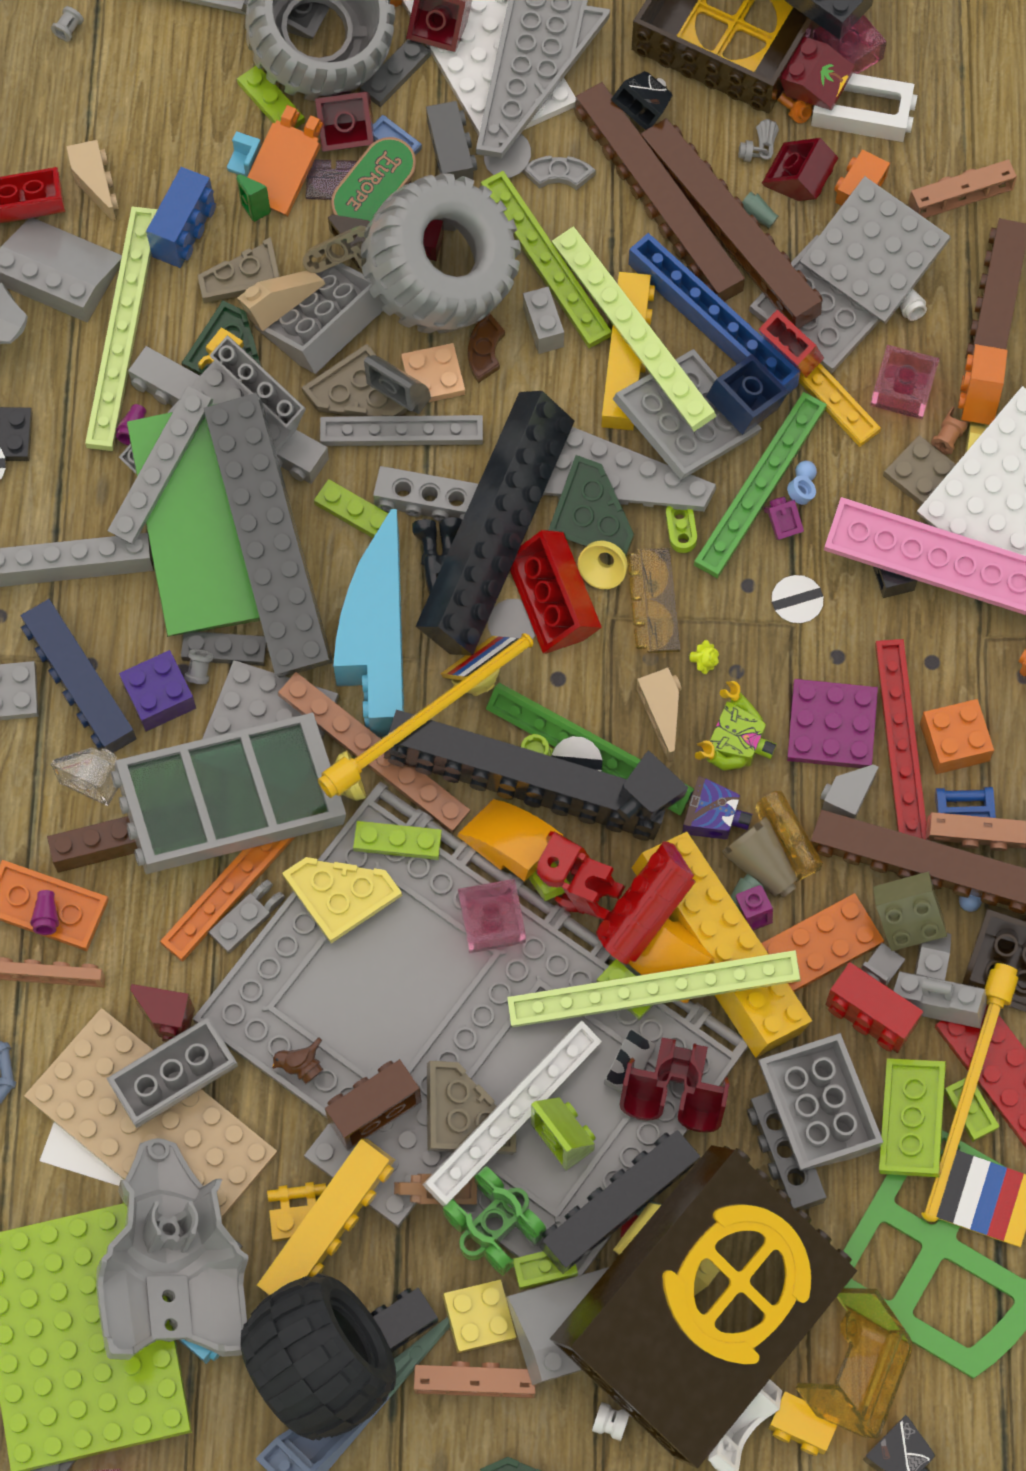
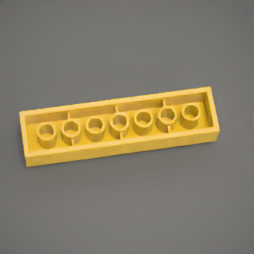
M688 832L668 840L667 842L673 843L694 874L692 879L696 881L669 919L672 922L680 921L715 958L712 964L769 955ZM661 844L641 853L632 867L636 876L646 866L650 857L658 850ZM788 983L715 995L755 1058L801 1035L812 1022V1019Z

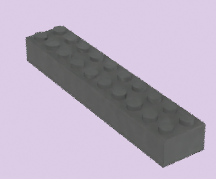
M257 393L205 407L206 420L274 673L280 678L292 675L295 672L299 673L331 664L333 660L262 399Z

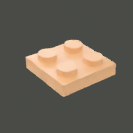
M454 343L401 354L405 373L428 387L431 394L429 402L465 395V387Z

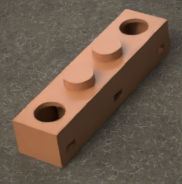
M1009 159L977 170L969 169L961 175L952 178L950 176L944 177L936 183L911 190L908 205L924 218L931 217L1012 191L1017 176ZM1000 185H1006L1005 187L999 188Z
M931 812L927 817L926 840L962 843V847L971 849L979 848V845L990 846V850L1007 851V847L1026 849V821Z
M463 1361L452 1362V1366L415 1365V1394L535 1398L536 1385H532L528 1369L500 1368L499 1363L490 1362L482 1363V1367H470L469 1362Z

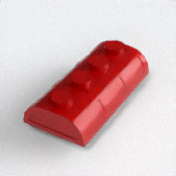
M662 842L658 850L650 857L646 866L634 878L625 894L617 901L609 918L602 921L596 931L597 937L606 951L626 965L630 961L636 962L696 883L692 879L694 874L673 843Z

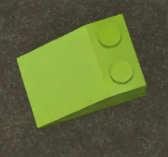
M560 1097L535 1101L531 1104V1125L566 1171L595 1150V1143L593 1141L596 1138L587 1125L582 1127L576 1120L578 1114L569 1102L564 1104Z

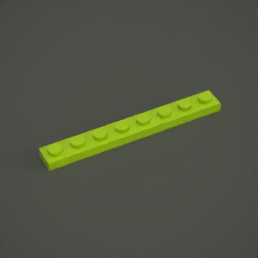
M501 171L483 180L481 186H485L492 191L490 197L496 203L501 200L506 206L507 210L504 214L508 221L514 220L517 231L513 234L514 238L520 240L522 250L546 286H549L550 292L587 347L590 349L610 338L612 331L505 172Z

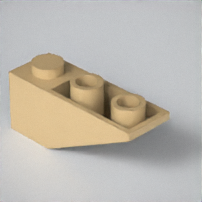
M97 140L66 146L75 183L112 221L116 220L114 210L119 208L115 193L110 194L109 187H113L110 171L105 172L103 166L108 164L105 149H99Z

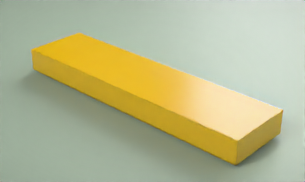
M821 363L806 378L800 373L799 383L814 398L827 404L825 411L859 447L880 432L881 427Z

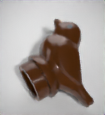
M318 1037L306 1048L278 1051L273 1056L272 1068H283L286 1073L297 1075L298 1079H302L305 1084L309 1083L324 1070L320 1065L321 1062L315 1059L316 1050L322 1039Z

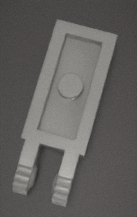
M269 880L261 883L252 894L250 893L209 931V935L228 954L271 916L270 913L284 900L285 896L278 892L267 901L265 906L259 902L273 886Z

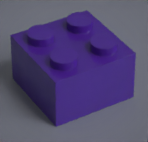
M170 650L119 673L124 689L146 732L196 709L193 695Z

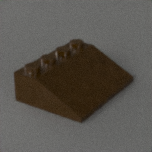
M988 905L962 984L985 989L990 970L994 969L996 963L1012 966L1018 970L1016 975L1018 982L1011 1005L1007 1006L1026 1012V916L999 906Z

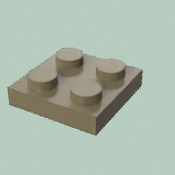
M919 435L884 471L883 476L922 506L956 464Z

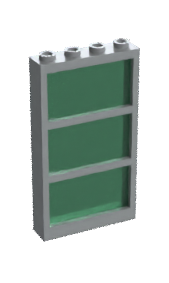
M313 713L115 760V771L111 772L114 787L120 788L122 797H119V804L122 814L127 813L130 823L126 824L130 840L135 839L138 849H134L135 858L138 866L143 865L145 874L344 824L346 817L341 796L328 797L318 783V779L322 776L321 773L330 767V763Z

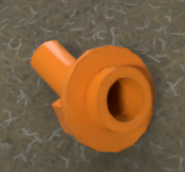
M784 92L777 100L790 110L788 115L796 123L802 124L806 122L812 114V104L799 100L794 101L792 98L787 97Z

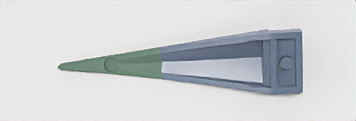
M448 1316L394 1358L396 1384L394 1390L388 1394V1398L383 1405L415 1369V1365L422 1361L449 1329ZM383 1405L370 1418L351 1431L333 1438L327 1437L312 1441L289 1429L277 1436L260 1453L256 1460L267 1471H328Z

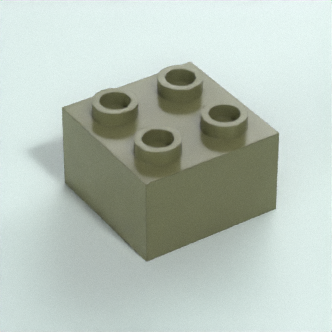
M929 872L873 886L876 908L891 951L947 937L944 916Z

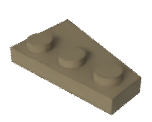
M271 237L262 241V245L252 250L248 248L241 252V256L229 262L224 261L199 274L198 280L203 303L238 297L257 282L279 277Z

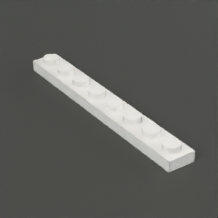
M582 1020L578 1022L422 1185L442 1206L447 1205L531 1116V1104L538 1100L548 1099L602 1041Z

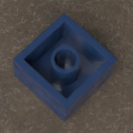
M751 354L718 377L706 398L743 435L777 411L789 391Z

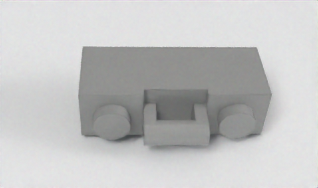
M901 971L898 974L894 992L923 1010L922 1016L981 1028L987 1007L985 989Z

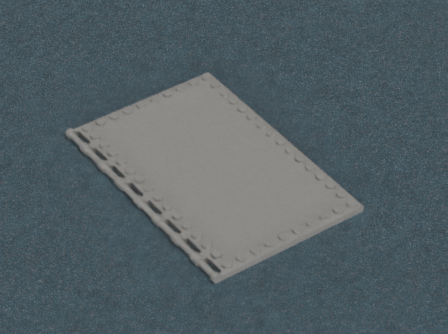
M382 782L376 785L318 861L357 865L359 868L374 870V868L386 870L402 892V896L331 944L293 891L193 1018V1021L197 1024L208 1017L226 1046L325 1118H327L325 1108L329 1106L327 1103L331 1098L340 1093L346 1095L352 1091V1086L360 1079L366 1077L376 1063L382 1066L389 1061L395 1063L399 1059L419 1086L421 1096L426 1100L427 1063L429 1061L459 1062L466 1070L465 1073L476 1085L479 1084L495 1101L494 1104L498 1106L564 1036L582 1020L602 1042L548 1099L560 1097L564 1104L569 1102L578 1114L576 1120L582 1127L587 1125L596 1138L593 1141L595 1143V1150L566 1171L532 1127L530 1116L516 1131V1153L513 1155L494 1154L476 1173L478 1174L487 1166L503 1182L504 1189L521 1188L529 1197V1209L544 1223L546 1230L553 1224H556L558 1227L566 1221L564 1216L575 1206L578 1205L580 1208L585 1206L589 1202L587 1197L597 1188L601 1187L603 1190L611 1184L610 1178L622 1168L625 1172L634 1165L632 1160L644 1150L647 1153L652 1151L656 1147L654 1142L667 1132L671 1135L678 1130L684 1136L689 1130L679 1123L677 1117L682 1093L684 1092V1084L669 1082L662 1116L656 1120L648 1121L626 1115L619 1105L621 1092L604 1085L605 1077L629 1029L636 1031L656 1045L644 1068L646 1071L655 1072L662 1037L676 1039L675 1046L692 1050L694 1043L708 1047L701 1082L717 1086L723 1083L724 1078L728 1076L748 1049L742 1036L711 1015L712 1012L698 1002L694 1004L690 1000L688 1003L681 1001L673 1002L688 1013L686 1018H683L662 1003L653 1005L640 1020L627 1009L512 1027L507 997L597 983V978L609 967L606 964L607 961L610 959L614 961L616 958L606 951L597 935L572 919L569 912L557 904L554 906L548 901H544L541 896L524 885L525 882L511 872L508 874L498 869L464 841H460L433 822V818L421 809L416 810L388 790V786ZM382 799L408 817V822L404 823L378 805V800ZM357 821L441 829V841L455 850V852L451 856L440 848L439 860L356 852L353 850ZM471 862L501 882V884L497 888L467 866ZM518 894L547 914L546 918L543 920L513 898ZM564 926L594 947V949L590 953L560 932V929ZM622 963L635 976L641 975L629 964ZM706 1025L736 1046L733 1052L700 1030L701 1027ZM318 1037L322 1039L316 1050L315 1059L321 1062L320 1065L324 1070L309 1083L305 1084L302 1079H298L297 1075H290L283 1068H272L273 1056L278 1051L306 1048ZM477 1187V1205H458L468 1215L471 1213L472 1220H474L492 1202ZM516 1197L522 1207L524 1205V1201L521 1198ZM496 1217L490 1218L486 1222V1226L490 1230H498L503 1225V1222ZM515 1227L499 1244L516 1257H522L542 1252L540 1245L544 1238L542 1237L536 1244H533ZM612 1235L576 1263L578 1276L583 1275Z

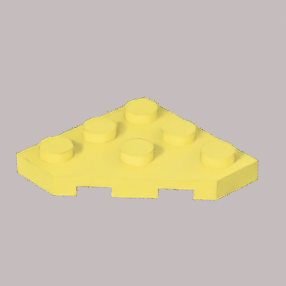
M305 857L282 873L284 879L331 944L402 896V892L387 871L374 868V870L359 868L357 865L322 862L314 858Z

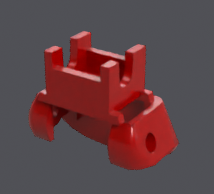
M550 831L546 837L548 844L537 865L538 876L550 887L563 888L565 893L562 897H555L556 902L562 909L568 912L586 913L601 920H607L611 912L598 905L600 898L609 896L619 899L625 889L623 884L615 882L611 876L614 870L613 867L591 859L583 847L555 831ZM559 861V865L557 867H551V864L553 862ZM569 871L574 876L570 884L564 882Z

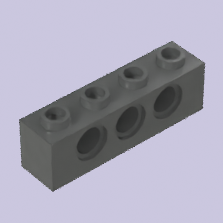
M770 1092L752 1098L749 1104L750 1108L747 1109V1115L751 1125H757L760 1136H757L758 1144L762 1153L767 1152L771 1163L767 1165L772 1180H778L781 1190L791 1198L790 1204L796 1210L800 1209L803 1211L823 1204L826 1200V1194L816 1169L811 1168L800 1171L794 1154L789 1158H783L777 1153L778 1147L787 1146L791 1149L783 1125L781 1129L774 1131L769 1129L766 1124L769 1119H777L781 1122ZM791 1173H797L802 1177L803 1183L798 1186L792 1185L788 1181L787 1176Z

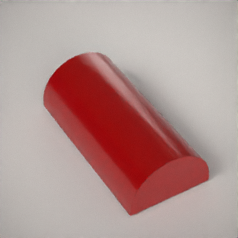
M58 167L0 177V224L66 212Z

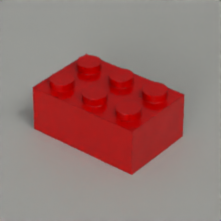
M849 962L830 989L825 1004L829 1007V1012L839 1019L846 1018L853 1023L852 1026L856 1031L863 1035H871L877 1039V1044L889 1052L893 1050L896 1053H899L912 1034L923 1013V1010L851 962Z

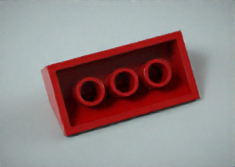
M541 530L522 544L510 572L542 652L547 654L582 642L601 629L602 626L564 532Z

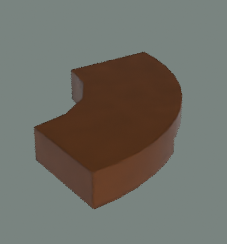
M491 313L476 324L470 335L468 345L469 367L478 383L500 369V364L495 357V349L498 342L505 336V330Z

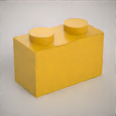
M784 1392L780 1402V1409L775 1412L768 1429L774 1431L773 1436L783 1442L789 1443L790 1440L802 1444L800 1449L808 1454L817 1456L818 1453L824 1455L841 1417L788 1392Z

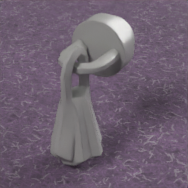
M770 119L761 121L756 126L759 147L753 146V141L746 140L745 143L740 142L738 158H743V161L751 162L752 157H761L765 160L770 159L773 155L774 141L779 131L775 121ZM764 145L769 146V153L767 149H764Z

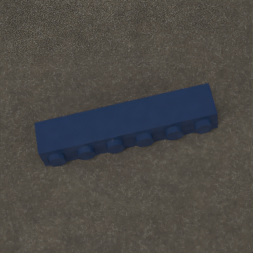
M47 599L20 615L24 623L20 627L28 641L33 639L37 644L34 650L41 662L47 661L51 666L48 672L55 684L57 685L61 682L65 688L62 694L69 706L75 704L79 710L76 716L83 728L89 726L93 732L90 738L97 750L99 751L103 748L107 756L135 741L137 738L133 728L51 600Z

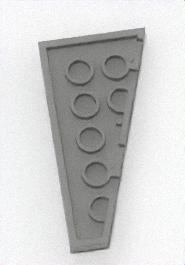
M572 427L542 497L550 495L558 496V499H560L575 455L603 465L620 504L624 505L640 503L647 507L663 505L671 506L673 509H693V511L705 512L716 490V484L691 474L680 480L669 465Z

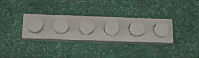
M187 386L107 531L134 545L205 417L204 408L211 406L214 400Z
M483 415L320 417V443L324 446L483 444Z

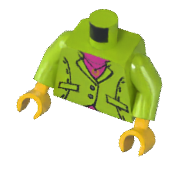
M727 681L726 685L730 687V693L726 689L720 690V696L722 698H731V702H726L711 740L697 743L698 746L703 748L704 752L699 751L695 753L696 759L702 760L706 758L709 763L723 771L751 766L755 754L771 759L777 746L776 743L763 739L766 724L754 706L740 693L739 684L735 681Z

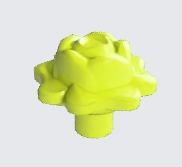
M704 640L702 644L697 645V652H691L689 656L690 661L697 663V670L702 671L703 674L713 670L714 666L719 663V653L708 640Z

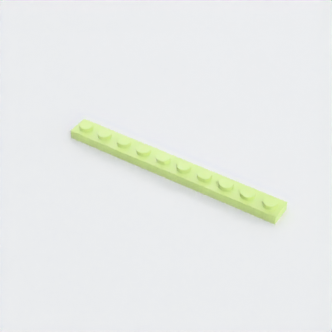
M131 207L85 442L86 448L114 450L117 434L116 428L119 424L151 258L146 230L158 209Z
M573 226L552 240L559 254L690 428L695 432L717 417L715 411Z
M794 950L507 998L511 1026L519 1027L801 981L797 953Z

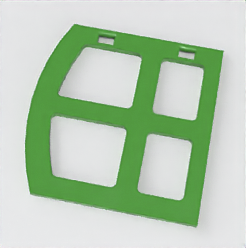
M943 1130L941 1143L943 1140L947 1141L948 1133ZM959 1142L958 1149L960 1150L958 1151L1003 1166L966 1143ZM887 1174L843 1251L852 1259L850 1264L855 1268L881 1223L890 1225L920 1243L921 1251L892 1300L884 1299L852 1278L838 1294L837 1298L974 1379L997 1362L1026 1331V1279L1017 1276L958 1241L956 1234L960 1226L938 1219L936 1224H929L897 1205L894 1199L907 1175ZM944 1259L949 1260L1010 1296L1014 1301L1013 1306L995 1327L971 1348L961 1345L919 1320L913 1314L916 1304L940 1262Z

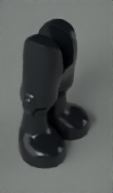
M449 517L439 522L442 543L441 555L437 552L436 522L430 519H422L412 523V532L422 542L424 550L421 565L424 568L429 595L436 581V576H438L460 527L461 518Z

